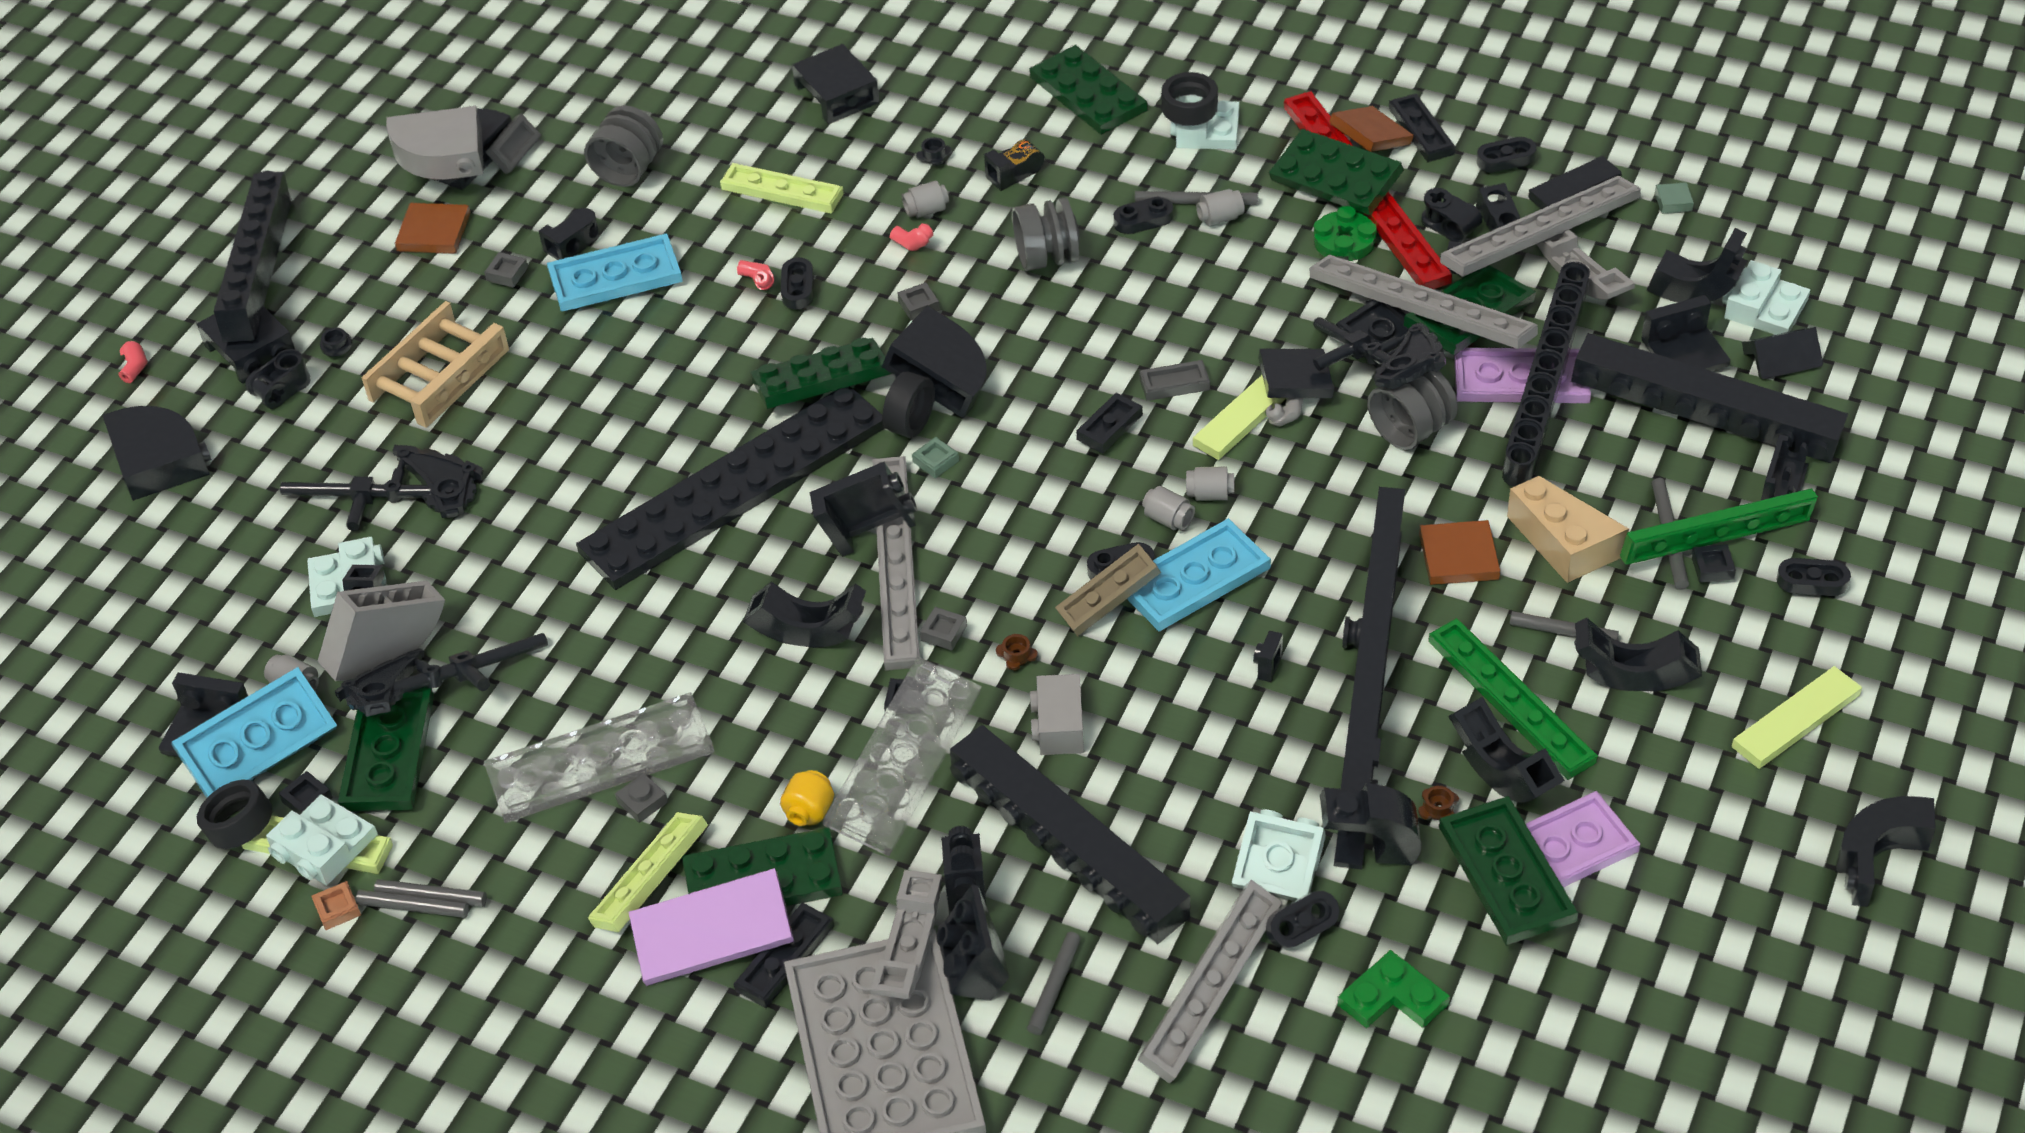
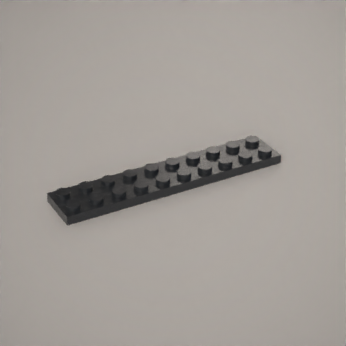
M851 386L835 390L576 543L578 553L614 590H617L884 430L883 415Z

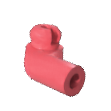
M921 224L918 229L914 228L910 232L896 226L890 233L891 240L910 251H917L924 247L933 236V230L927 224Z
M740 260L738 263L737 274L753 278L755 285L759 289L767 290L773 286L775 278L768 265Z
M127 341L120 349V355L125 356L127 364L119 372V377L126 383H132L147 365V358L139 343Z

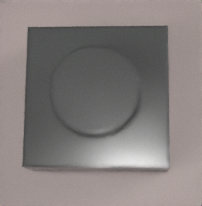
M499 252L484 272L486 281L514 288L528 269L526 258Z
M926 282L897 292L898 302L911 321L927 305L936 311H940L939 301Z
M934 607L919 631L920 640L952 651L967 627L966 616Z
M644 773L615 793L617 803L639 823L668 803L666 793Z

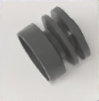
M626 105L614 107L608 112L605 119L600 123L599 128L587 141L584 149L586 162L591 170L602 180L620 187L633 186L640 180L647 170L649 163L654 160L655 155L660 151L663 144L662 131L647 113L638 108Z
M1066 197L1056 200V210L1051 200L1045 201L1044 216H1040L1034 203L1012 208V223L1016 247L1025 272L1047 267V253H1051L1056 265L1063 264L1064 254L1069 263L1079 260L1080 239L1078 225Z
M1430 371L1420 378L1393 390L1382 387L1375 388L1368 396L1367 407L1373 424L1384 439L1396 448L1408 450L1423 442L1432 432H1436L1443 425L1450 423L1457 415L1458 403L1455 392L1440 371Z

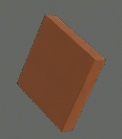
M1373 106L1333 112L1329 120L1331 125L1370 152L1410 145L1414 136Z
M410 203L395 241L396 250L402 252L456 254L470 216L469 205Z
M1489 520L1420 525L1419 535L1430 585L1500 579V568Z

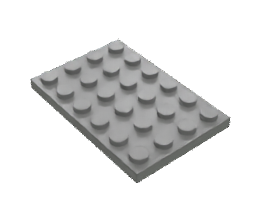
M935 929L932 932L921 975L909 999L870 994V986L878 959H883L888 939L784 962L820 1133H986L985 1122L953 996L950 994L947 977H945L943 972L944 962L940 946L937 943Z

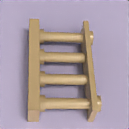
M445 301L361 377L368 400L375 402L385 391L410 402L416 423L427 428L509 351L504 327L493 323L483 333L479 334L457 324L451 304ZM449 333L471 344L463 352L458 353L438 342ZM430 353L450 362V364L441 372H437L418 363V361L425 354ZM406 372H409L430 383L421 391L416 392L396 381Z

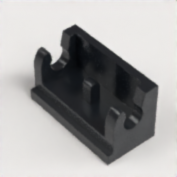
M1779 434L1761 500L1801 491L1809 464L1805 463L1808 453L1806 443H1802L1799 452L1794 453L1788 450L1790 444L1789 436Z

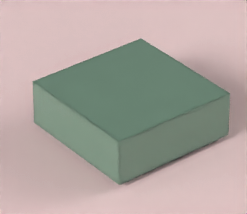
M1687 182L1656 185L1655 196L1661 214L1693 210L1694 202Z
M935 437L912 454V462L932 477L937 478L959 462V453Z

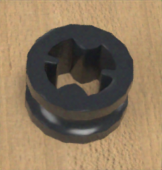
M1345 616L1342 648H1347L1349 645H1354L1356 649L1359 648L1362 618L1352 621L1350 617Z

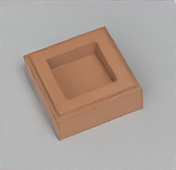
M347 881L311 896L325 931L361 916Z

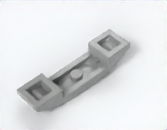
M1570 230L1537 243L1543 255L1558 273H1560L1562 266L1568 262H1580L1589 268L1590 277L1586 295L1602 300L1610 299L1635 288V283L1616 267L1606 271L1579 249L1578 236Z
M904 870L896 898L897 911L883 959H878L870 986V994L909 999L913 994L924 966L934 928L942 885L941 874Z

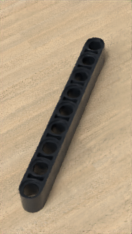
M1568 262L1560 270L1508 441L1502 478L1504 482L1513 487L1533 479L1586 299L1590 270L1585 264L1580 262Z

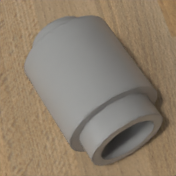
M935 180L909 188L907 193L902 194V202L909 218L913 216L920 218L945 210V203L949 202V196L944 184L939 185Z
M1231 189L1202 195L1200 202L1196 204L1197 215L1200 221H1205L1208 226L1237 219L1238 215L1244 214L1242 195L1238 190L1232 191Z
M1227 466L1195 467V470L1186 471L1187 498L1195 497V501L1228 500V494L1235 492L1234 473H1228Z
M1163 486L1150 489L1142 503V506L1145 508V516L1172 530L1177 528L1182 531L1190 525L1195 514V506L1191 505L1188 499Z
M287 654L282 656L274 655L269 659L264 669V677L269 681V684L299 667L314 691L319 684L318 671L315 667Z

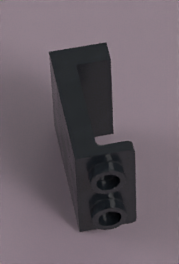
M844 44L792 64L795 87L798 90L806 87L818 100L822 107L823 119L828 124L880 103L877 79Z
M264 306L255 340L222 342L215 314L197 323L204 346L210 352L217 350L233 366L237 378L242 384L246 383L248 376L253 371L275 358L278 353L288 349H295L290 332Z
M885 461L810 492L814 518L842 557L854 552L852 537L900 517L904 519L909 528L916 526L914 512H917L918 508L915 499L910 492L907 494L904 492V485L897 472L892 473Z

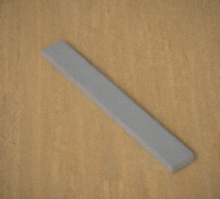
M1618 175L1441 253L1440 263L1463 277L1640 198L1641 188Z
M1332 255L1326 256L1309 268L1310 278L1516 349H1519L1538 335V325Z
M906 456L872 459L873 466L885 461L892 473L897 472L903 482L904 492L908 493ZM900 517L876 527L885 671L920 668L911 528Z

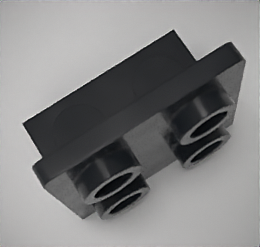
M1706 295L1645 312L1641 340L1649 352L1710 371L1730 365V358L1707 328L1711 302Z
M178 672L172 685L181 707L159 745L160 753L179 757L171 745L172 741L248 697L244 684Z

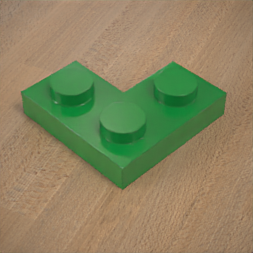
M1390 949L1338 996L1337 1005L1366 1029L1392 1005L1420 1027L1424 1028L1449 1005L1450 996Z

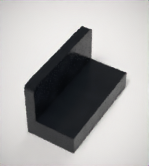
M1816 327L1742 342L1744 355L1755 354L1760 379H1767L1823 365Z

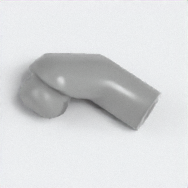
M1287 398L1284 407L1278 403H1275V408L1270 405L1266 410L1269 423L1280 427L1298 419L1304 398Z

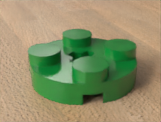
M1342 206L1337 211L1324 215L1314 223V245L1316 250L1324 257L1332 255L1335 257H1348V261H1356L1372 252L1377 228L1368 217L1357 213L1354 208Z

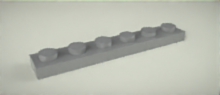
M1250 880L1245 885L1137 1060L1168 1083L1172 1082L1178 1075L1266 930L1268 918L1279 909L1282 904L1279 899L1253 880Z

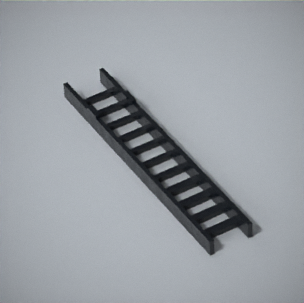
M1379 487L1341 789L1362 790L1366 783L1378 785V780L1373 779L1374 767L1379 765L1381 739L1378 738L1401 546V523L1405 489ZM1337 831L1334 867L1362 870L1366 840L1365 832Z

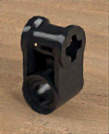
M1432 188L1424 194L1426 210L1423 211L1421 217L1423 225L1445 236L1448 240L1462 242L1481 225L1482 215L1474 205L1459 199L1447 190Z
M288 349L278 353L275 358L253 371L248 376L245 387L249 394L260 397L262 403L267 408L274 409L281 406L298 391L306 388L311 379L302 354L295 349Z

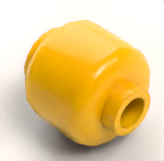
M814 770L799 772L787 784L781 795L780 805L791 823L797 826L816 825L824 819L834 799V791L829 779L822 773Z

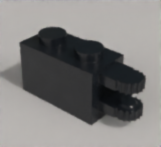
M964 825L954 826V828L949 830L948 836L941 837L949 914L971 885L979 886L986 904L980 834H972L970 828L964 827Z

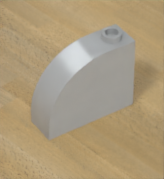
M476 106L386 117L387 132L394 157L398 164L406 171L428 179H455L483 175L482 127Z
M427 580L337 592L318 662L335 681H346L355 679L358 675L369 669L372 670L381 663L416 650L426 641L435 628L442 613L445 599Z

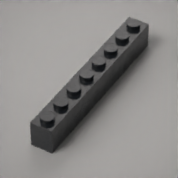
M267 170L253 174L214 308L222 342L255 340L262 308L265 303L292 203L284 171L272 172Z
M1587 333L1577 354L1571 378L1573 383L1776 446L1779 434L1789 436V451L1797 453L1801 444L1806 443L1808 446V457L1830 464L1848 417V413L1590 333Z
M984 725L979 726L950 748V770L957 781L962 784L967 783L976 791L977 796L982 802L987 805L991 804L999 810L1008 824L1018 826L1026 833L1033 845L1044 848L1052 855L1053 860L1062 869L1067 868L1075 874L1085 889L1088 891L1094 890L1104 899L1110 910L1117 914L1121 913L1126 917L1140 935H1147L1156 944H1159L1190 918V895Z

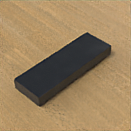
M1417 93L1389 101V110L1398 123L1414 135L1412 142L1427 163L1455 155L1456 146Z
M1601 156L1529 189L1528 198L1540 209H1543L1618 175L1621 177L1622 172L1604 156Z
M802 902L789 917L794 942L761 951L735 981V992L767 1008L788 983L784 962L810 956L834 927L833 918Z

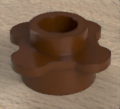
M1021 634L1007 636L1002 644L996 647V655L1006 661V667L1010 670H1017L1027 661H1035L1038 656L1037 650L1030 647L1029 639Z
M1444 786L1427 788L1422 792L1424 802L1419 807L1418 813L1423 819L1432 818L1440 820L1442 817L1455 813L1453 810L1454 806L1459 802V797Z

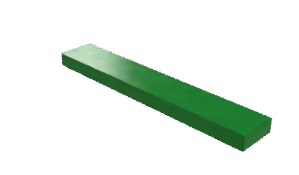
M1811 488L1627 532L1620 558L1625 565L1691 550L1693 547L1707 546L1810 520L1818 496Z
M1456 618L1429 633L1428 642L1538 751L1546 748L1556 767L1567 780L1597 763L1598 755L1459 619Z

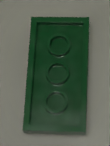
M1077 45L1067 48L1029 68L1031 79L1100 135L1148 111L1147 100Z
M1301 129L1268 173L1272 181L1342 206H1350L1356 211L1371 215L1402 174L1404 168L1399 161Z
M1491 265L1464 276L1441 291L1511 316L1533 303L1536 294L1535 290ZM1412 312L1406 314L1403 326L1407 328L1417 323L1427 326L1430 333L1433 332L1437 336L1443 350L1453 355L1481 338V336Z
M858 338L853 340L851 344L840 347L829 346L815 354L796 355L789 361L778 364H764L759 369L750 371L752 382L767 409L891 375L890 372L882 368L885 355L874 338Z
M422 687L404 693L403 698L400 701H396V704L392 705V709L389 712L366 717L362 711L357 709L338 805L349 811L413 810L434 699L432 688Z
M1509 796L1440 818V831L1505 945L1577 922L1578 911Z
M829 827L682 856L688 894L775 868L778 873L785 906L843 895Z

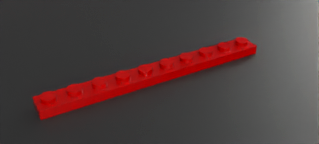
M1312 91L1284 99L1285 111L1300 130L1305 129L1352 145L1343 132L1331 125L1329 122L1331 116ZM1389 191L1371 215L1363 213L1376 225L1378 234L1416 284L1431 289L1451 284L1452 273L1445 265L1440 263L1439 256Z

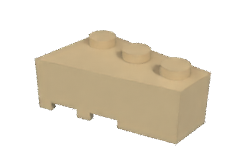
M1540 476L1510 488L1507 517L1566 583L1621 559V550L1629 528Z

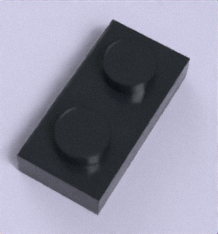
M1115 393L1076 430V438L1081 443L1103 454L1143 415V406Z

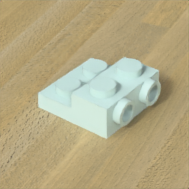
M1184 95L1176 98V100L1184 103H1193L1204 99L1196 95ZM1218 101L1217 113L1211 120L1203 124L1182 126L1171 122V136H1176V148L1236 150L1239 102Z
M1750 260L1748 266L1744 268L1736 286L1723 296L1722 303L1727 305L1724 318L1774 335L1789 332L1808 301L1811 289L1780 280L1781 269Z
M373 537L338 543L339 553L307 559L311 609L314 617L331 614L337 592L344 591L342 580L352 565L385 564L381 544L375 545ZM385 573L381 582L382 586H387Z
M321 794L300 815L294 811L288 813L266 837L270 845L268 850L278 862L282 864L288 862L295 866L298 872L306 879L312 880L315 878L327 886L378 834L374 825Z
M1262 809L1260 813L1250 811L1232 886L1243 889L1250 880H1253L1273 896L1292 901L1310 893L1326 837L1323 827H1319L1318 822L1308 818H1297L1296 822L1282 819V814L1272 810Z

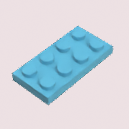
M668 234L547 263L561 312L683 282Z
M1228 518L1154 559L1153 562L1161 573L1127 598V600L1160 632L1271 568V559Z
M299 667L175 739L171 745L207 798L219 787L232 781L242 779L253 780L335 730L337 724Z

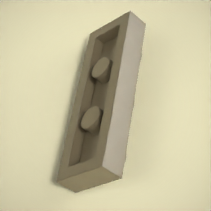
M1138 543L1055 608L1078 637L1158 576L1161 571Z

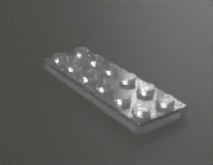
M917 656L825 815L823 825L890 857L978 698L982 686Z
M690 692L485 760L484 765L504 823H508L632 781L643 773L647 776L714 753V748Z

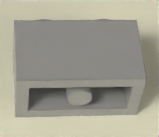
M1080 674L1037 676V691H1030L1031 713L1038 712V719H1031L1032 741H1039L1040 755L1084 753Z

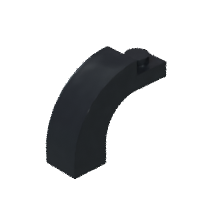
M1734 228L1721 255L1710 261H1693L1666 250L1646 291L1673 302H1681L1706 295L1710 302L1723 297L1735 286L1748 260L1742 258L1747 248L1741 246L1747 233Z
M770 582L752 596L743 622L759 633L785 644L810 648L837 645L849 638L853 624L862 615L864 610L862 602L866 590L855 583L832 600L811 602L799 599L773 582Z
M1589 618L1575 623V649L1579 656L1586 660L1587 676L1600 684L1624 691L1654 692L1675 688L1702 676L1699 648L1679 630L1653 642L1628 644L1611 638Z
M1483 696L1448 716L1467 749L1462 751L1467 761L1477 774L1503 797L1509 796L1515 802H1528L1565 781L1546 748L1536 753H1527L1518 748L1507 737Z
M1366 783L1362 790L1324 787L1320 793L1323 829L1370 833L1373 836L1376 863L1412 866L1421 851V838L1417 809L1414 802L1407 795L1390 787Z
M1898 796L1883 799L1865 807L1850 821L1843 835L1835 872L1845 873V889L1851 890L1852 906L1868 907L1875 885L1874 857L1891 849L1929 851L1936 829L1934 798Z

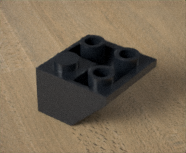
M971 885L964 896L957 901L955 908L944 923L940 924L937 930V943L941 948L944 962L943 972L945 977H947L950 994L992 1000L1008 980L1009 974L1001 942L980 888L977 885Z

